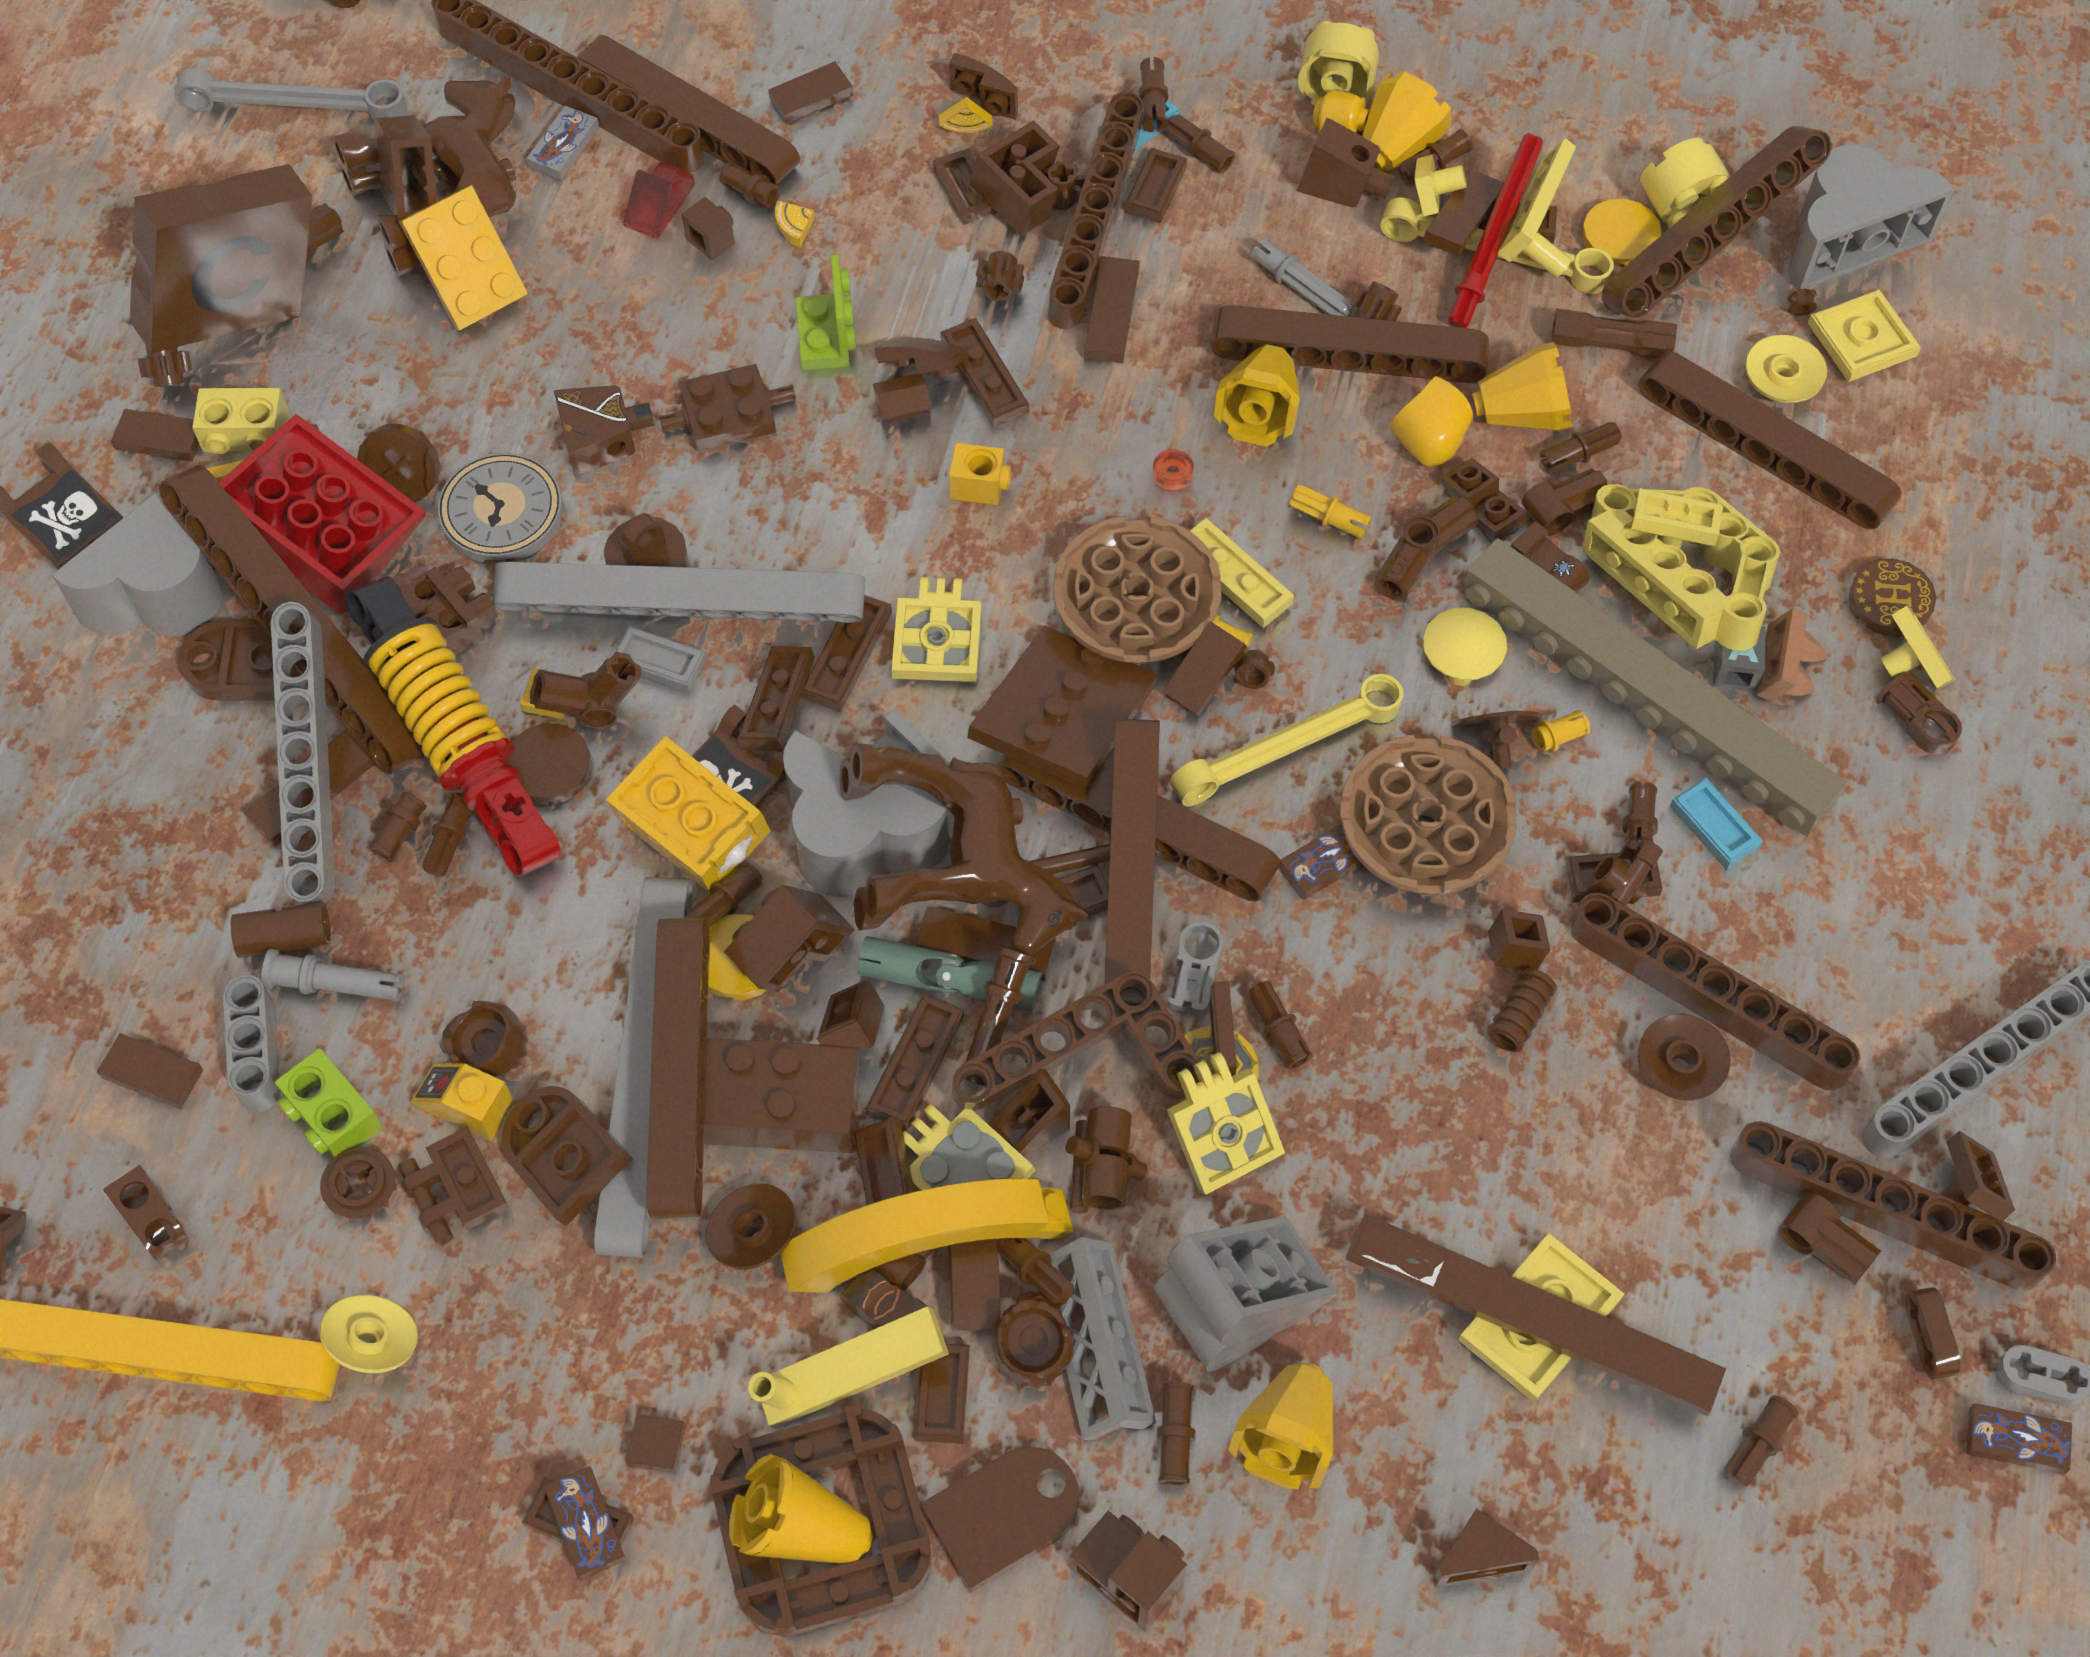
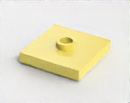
M1880 289L1811 314L1808 320V325L1848 382L1917 357L1921 349Z

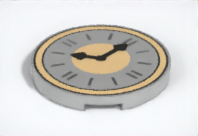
M513 453L490 454L463 465L447 480L438 500V518L447 541L462 555L483 563L486 560H507L516 558L518 561L542 549L556 534L561 524L562 496L554 475L540 462L530 457Z

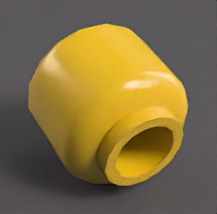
M1332 89L1324 97L1318 98L1313 112V125L1318 128L1320 134L1327 117L1361 136L1362 132H1364L1370 109H1367L1366 99L1363 95Z

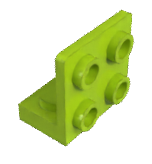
M839 254L831 255L834 294L795 297L802 370L849 366L848 350H856L851 294H843L850 293L848 268L840 269Z

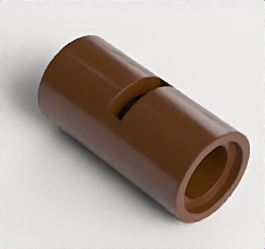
M324 902L282 907L281 911H276L273 908L237 913L231 916V938L235 954L238 958L266 955L269 949L287 952L329 946L331 944L330 919Z

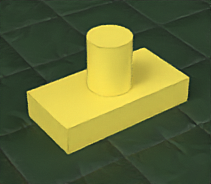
M1433 155L1417 158L1414 179L1424 217L1439 213L1441 194L1467 188L1463 165L1436 171Z
M1639 488L1631 529L1656 534L1658 539L1664 544L1673 545L1679 549L1682 547L1683 540L1715 546L1720 531L1723 505Z
M1905 606L1892 614L1908 642L1881 657L1891 677L1894 679L1901 673L1908 672L1922 664L1936 688L1941 689L1955 681L1956 679L1913 610Z

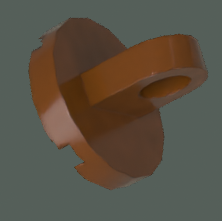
M385 424L372 430L359 446L357 460L415 503L426 497L438 483L441 470L438 453L422 431L403 424Z
M648 513L639 514L618 526L607 538L604 549L606 565L686 567L687 565L686 559L688 554L682 533L672 523L662 518L652 517Z

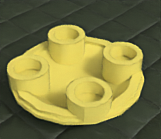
M1452 608L1439 613L1427 625L1422 640V649L1433 667L1448 676L1453 684L1465 686L1472 680H1478L1491 675L1503 663L1507 652L1506 635L1499 623L1485 612L1472 608Z

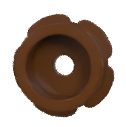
M1249 650L1243 652L1234 666L1236 680L1246 688H1262L1269 682V677L1274 675L1275 664L1273 661H1269L1268 655L1262 651Z

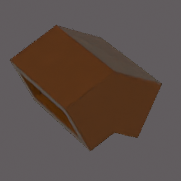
M922 373L873 383L876 406L882 424L927 414L932 410L927 385Z

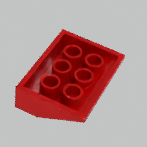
M297 414L219 481V484L304 588L339 615H342L348 609L346 604L347 591L375 581L426 516V511Z

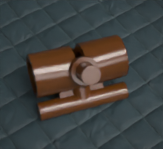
M1100 1106L1088 1111L1087 1120H1078L1076 1122L1075 1136H1071L1065 1146L1066 1152L1074 1155L1070 1196L1071 1212L1087 1213L1088 1207L1100 1210L1120 1209L1126 1204L1127 1179L1131 1177L1136 1180H1142L1147 1173L1146 1163L1136 1160V1156L1129 1152L1132 1115L1127 1110L1118 1107Z

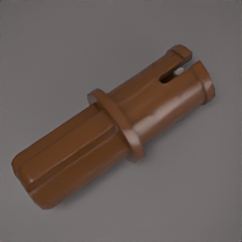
M1173 115L1168 120L1167 127L1165 128L1166 133L1188 148L1190 156L1200 157L1219 173H1224L1229 169L1235 159V152L1212 138L1211 132L1208 129L1201 130L1181 115Z
M1459 129L1436 144L1428 143L1424 151L1400 164L1398 168L1401 179L1407 185L1415 183L1417 158L1433 155L1435 168L1438 171L1445 169L1446 164L1465 153L1471 152L1473 149L1471 139L1460 146H1456V143L1466 138L1468 134L1463 129Z
M1608 422L1583 434L1575 432L1571 435L1570 439L1548 449L1541 450L1540 457H1547L1541 460L1550 475L1580 461L1587 463L1592 455L1618 445L1622 439L1621 432L1615 422Z
M463 793L450 794L439 823L434 824L431 833L434 838L423 861V870L428 874L437 877L446 875L457 846L463 845L466 840L464 832L474 810L467 808L463 801Z
M744 863L721 884L715 883L711 886L710 894L691 909L685 917L705 916L710 928L724 915L734 914L739 908L738 904L763 885V882H761L763 878L760 872L753 865Z
M1263 981L1253 986L1249 990V995L1266 1025L1263 1033L1266 1037L1270 1036L1288 1070L1294 1069L1308 1062L1313 1057V1054L1295 1024L1296 1016L1286 1012L1269 981Z
M1000 1238L998 1240V1253L1018 1270L1019 1277L1025 1284H1033L1054 1304L1057 1303L1059 1306H1063L1068 1302L1075 1292L1074 1285L1051 1264V1256L1046 1251L1037 1250L1026 1238H1015V1240L1013 1238Z
M1776 1395L1771 1396L1754 1425L1743 1430V1441L1724 1467V1473L1732 1483L1743 1488L1749 1486L1767 1458L1777 1454L1779 1451L1777 1443L1793 1419H1796L1798 1416L1797 1409L1790 1402Z

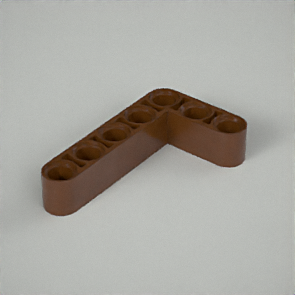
M1131 971L1122 974L962 1064L953 1076L952 1095L954 1101L963 1109L966 1108L973 1111L983 1109L1025 1085L1039 1069L1045 1068L1048 1072L1122 1029L1126 1032L1160 1091L1171 1099L1181 1100L1186 1098L1182 1086L1174 1084L1169 1079L1167 1070L1172 1066L1181 1065L1190 1071L1195 1083H1197L1199 1080L1194 1064L1200 1061L1152 981L1140 972ZM1134 987L1142 992L1144 1002L1137 1006H1130L1121 999L1120 992L1125 988ZM1089 1009L1097 1010L1104 1016L1105 1024L1096 1029L1089 1028L1082 1023L1080 1015ZM1151 1026H1158L1166 1032L1168 1041L1163 1045H1152L1145 1039L1144 1030ZM1047 1032H1057L1063 1036L1066 1045L1061 1050L1050 1051L1041 1044L1040 1038ZM1017 1054L1023 1058L1026 1067L1020 1073L1010 1074L1001 1067L1000 1061L1006 1055ZM970 1076L978 1077L985 1083L986 1089L981 1095L970 1097L961 1091V1082Z

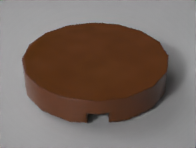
M543 723L525 729L512 740L515 751L507 762L511 767L518 770L522 777L520 783L534 804L549 805L548 802L559 800L561 803L567 801L584 788L591 776V755L585 739L570 727L559 723Z

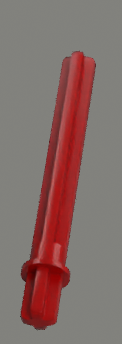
M1527 133L1521 140L1468 271L1465 273L1462 283L1457 284L1454 289L1457 297L1448 318L1449 325L1453 327L1468 328L1477 304L1485 300L1484 289L1487 285L1488 277L1542 149L1543 139L1539 136Z

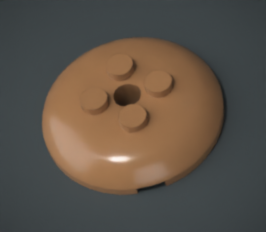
M1119 516L1101 521L1077 535L1065 548L1054 572L1053 599L1063 625L1085 648L1114 661L1135 664L1152 663L1169 659L1186 651L1195 644L1210 621L1214 622L1221 602V575L1211 551L1196 535L1181 525L1153 516L1150 517V521L1126 520V516ZM1133 593L1138 594V593H1140V594H1143V595H1142V596H1133V595H1130V594H1133Z
M1415 734L1389 740L1375 747L1352 769L1345 783L1341 798L1340 816L1343 833L1358 860L1371 873L1396 888L1419 894L1452 893L1466 889L1484 880L1506 858L1517 829L1516 800L1503 772L1489 757L1478 749L1460 740L1446 736H1440L1439 740L1429 738L1415 739ZM1420 816H1429L1435 822H1419L1418 818Z

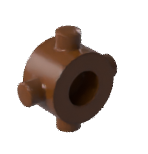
M1799 289L1791 293L1787 298L1791 306L1788 312L1796 316H1804L1813 312L1817 308V303L1814 300V297L1817 296L1816 291L1813 289Z

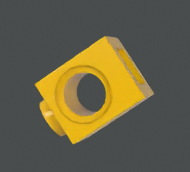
M956 442L949 472L950 499L999 505L1001 490H1009L1011 480V466L1005 465L1004 448Z

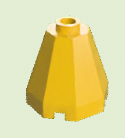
M1406 71L1398 72L1394 78L1393 73H1387L1378 84L1362 137L1378 145L1380 148V153L1374 165V168L1378 170H1394L1401 163L1424 150L1428 143H1434L1442 138L1452 125L1451 107L1444 100L1440 106L1434 99L1438 94L1436 89L1429 83Z
M1555 343L1538 345L1478 381L1479 391L1472 393L1476 415H1485L1487 424L1547 430H1560L1572 427V420L1569 416L1571 415V408L1562 366L1557 367L1556 358L1560 356Z
M1266 344L1254 350L1220 381L1216 392L1213 417L1220 424L1222 419L1229 426L1227 432L1234 440L1267 447L1275 443L1277 437L1284 434V438L1293 434L1300 396L1294 362L1284 348Z
M1303 1362L1287 1365L1240 1415L1228 1451L1235 1458L1238 1451H1240L1246 1457L1243 1467L1251 1475L1288 1490L1299 1489L1302 1481L1312 1480L1309 1489L1320 1488L1333 1455V1383L1325 1376L1324 1371L1314 1364Z

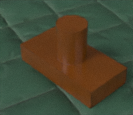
M1958 1131L1946 1142L1958 1177L1939 1194L1967 1206L1973 1204L2000 1222H2003L2015 1211L1995 1153L1963 1132Z

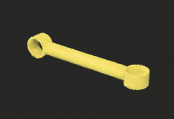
M1399 197L1387 203L1380 228L1392 240L1409 242L1417 236L1424 237L1426 229L1435 217L1429 215L1423 217L1421 206L1417 202ZM1397 218L1404 219V220H1406V221H1408V222L1401 221V220H1399V219H1397ZM1478 229L1465 248L1476 251L1484 230ZM1586 248L1577 255L1563 252L1571 258V262L1562 275L1569 276L1572 285L1583 293L1596 294L1602 292L1614 268L1611 256L1598 248ZM1524 252L1519 253L1512 260L1545 270ZM1580 267H1596L1602 271L1603 275H1588Z
M1372 675L1363 682L1359 695L1211 762H1207L1205 759L1191 761L1180 767L1171 776L1169 783L1184 806L1197 805L1211 797L1220 785L1365 719L1379 724L1392 721L1399 713L1403 699V688L1399 681L1390 675ZM1372 691H1383L1388 693L1395 703L1390 706L1380 707L1371 703L1367 699L1366 694Z

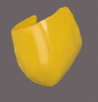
M1436 376L1420 394L1407 403L1394 416L1389 425L1390 431L1421 464L1432 468L1441 465L1455 455L1473 421V411L1464 394L1448 381Z

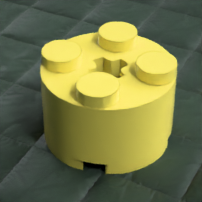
M1323 21L1316 25L1315 30L1305 42L1298 77L1301 93L1305 92L1311 98L1313 106L1316 105L1319 97H1324L1332 89L1359 93L1364 96L1366 102L1369 101L1374 91L1379 61V49L1375 42L1373 31L1366 27H1358L1348 23Z
M1692 138L1670 147L1663 152L1666 159L1657 167L1651 162L1640 177L1641 186L1668 229L1730 177L1729 172L1708 140L1705 144L1702 138Z

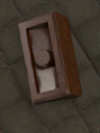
M863 980L830 995L817 1037L820 1045L871 1048L874 1046L884 1011V1004L870 980Z

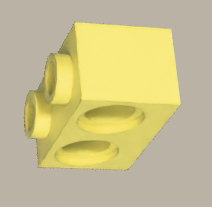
M199 388L192 429L203 452L216 454L253 452L289 420L290 411L280 388Z

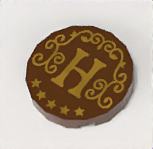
M1890 558L1878 559L1864 565L1852 581L1848 598L1852 612L1857 619L1861 617L1863 621L1868 623L1867 628L1875 633L1895 637L1904 635L1892 614L1908 606L1913 610L1923 626L1930 619L1934 611L1937 597L1933 583L1921 569L1909 562Z

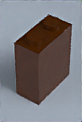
M415 115L375 118L382 197L399 221L437 202L431 137Z

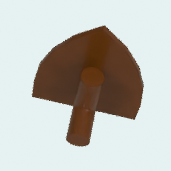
M1533 711L1489 713L1451 722V727L1491 724L1494 763L1499 769L1512 768L1510 744L1516 740L1517 733L1515 729L1508 726V723L1536 722L1541 720L1542 713Z

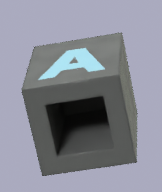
M1761 627L1757 644L1745 651L1728 649L1715 640L1714 687L1756 691L1765 671L1766 627Z

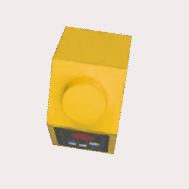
M434 1063L410 1101L413 1106L461 1128L468 1126L472 1133L489 1141H492L514 1104L504 1081L467 1064Z

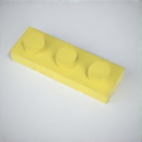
M1207 518L1190 530L1207 546L1215 558L1221 575V591L1262 628L1293 604L1294 595Z

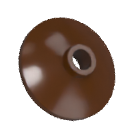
M1674 1014L1656 1020L1646 1029L1638 1046V1062L1644 1077L1657 1091L1673 1099L1693 1101L1710 1096L1722 1086L1730 1070V1051L1724 1037L1714 1026L1696 1016ZM1676 1058L1685 1060L1688 1068L1683 1069L1676 1066L1673 1060Z
M751 1184L731 1192L720 1201L709 1218L706 1229V1241L709 1250L721 1264L737 1270L754 1269L771 1262L785 1250L794 1235L797 1223L794 1204L784 1191L769 1184Z

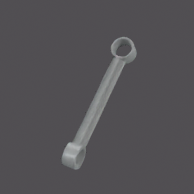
M188 68L180 73L175 91V98L180 105L197 112L210 110L214 102L368 111L370 117L375 121V118L404 116L407 110L402 87L397 82L389 79L377 80L364 90L217 81L210 73L204 70ZM383 98L396 99V101L389 105L375 104Z

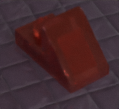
M662 162L658 163L652 174L638 169L623 220L624 227L659 239L695 186L694 175Z

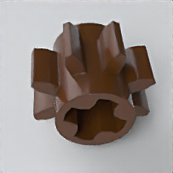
M1057 161L1049 169H1042V173L1058 188L1053 208L1066 211L1075 203H1078L1086 176H1077L1076 164L1072 165L1068 162Z
M995 251L990 254L988 261L979 259L975 274L977 276L976 287L982 288L983 294L989 299L995 301L1007 300L1010 298L1012 291L1018 293L1022 291L1024 265L1018 264L1017 258L1009 252Z
M1372 281L1369 289L1363 286L1359 287L1350 303L1358 308L1354 317L1396 321L1402 310L1401 306L1395 304L1399 294L1376 281Z
M145 346L147 356L137 358L141 378H152L154 387L184 383L183 373L192 370L189 351H178L177 347L151 353L147 346Z

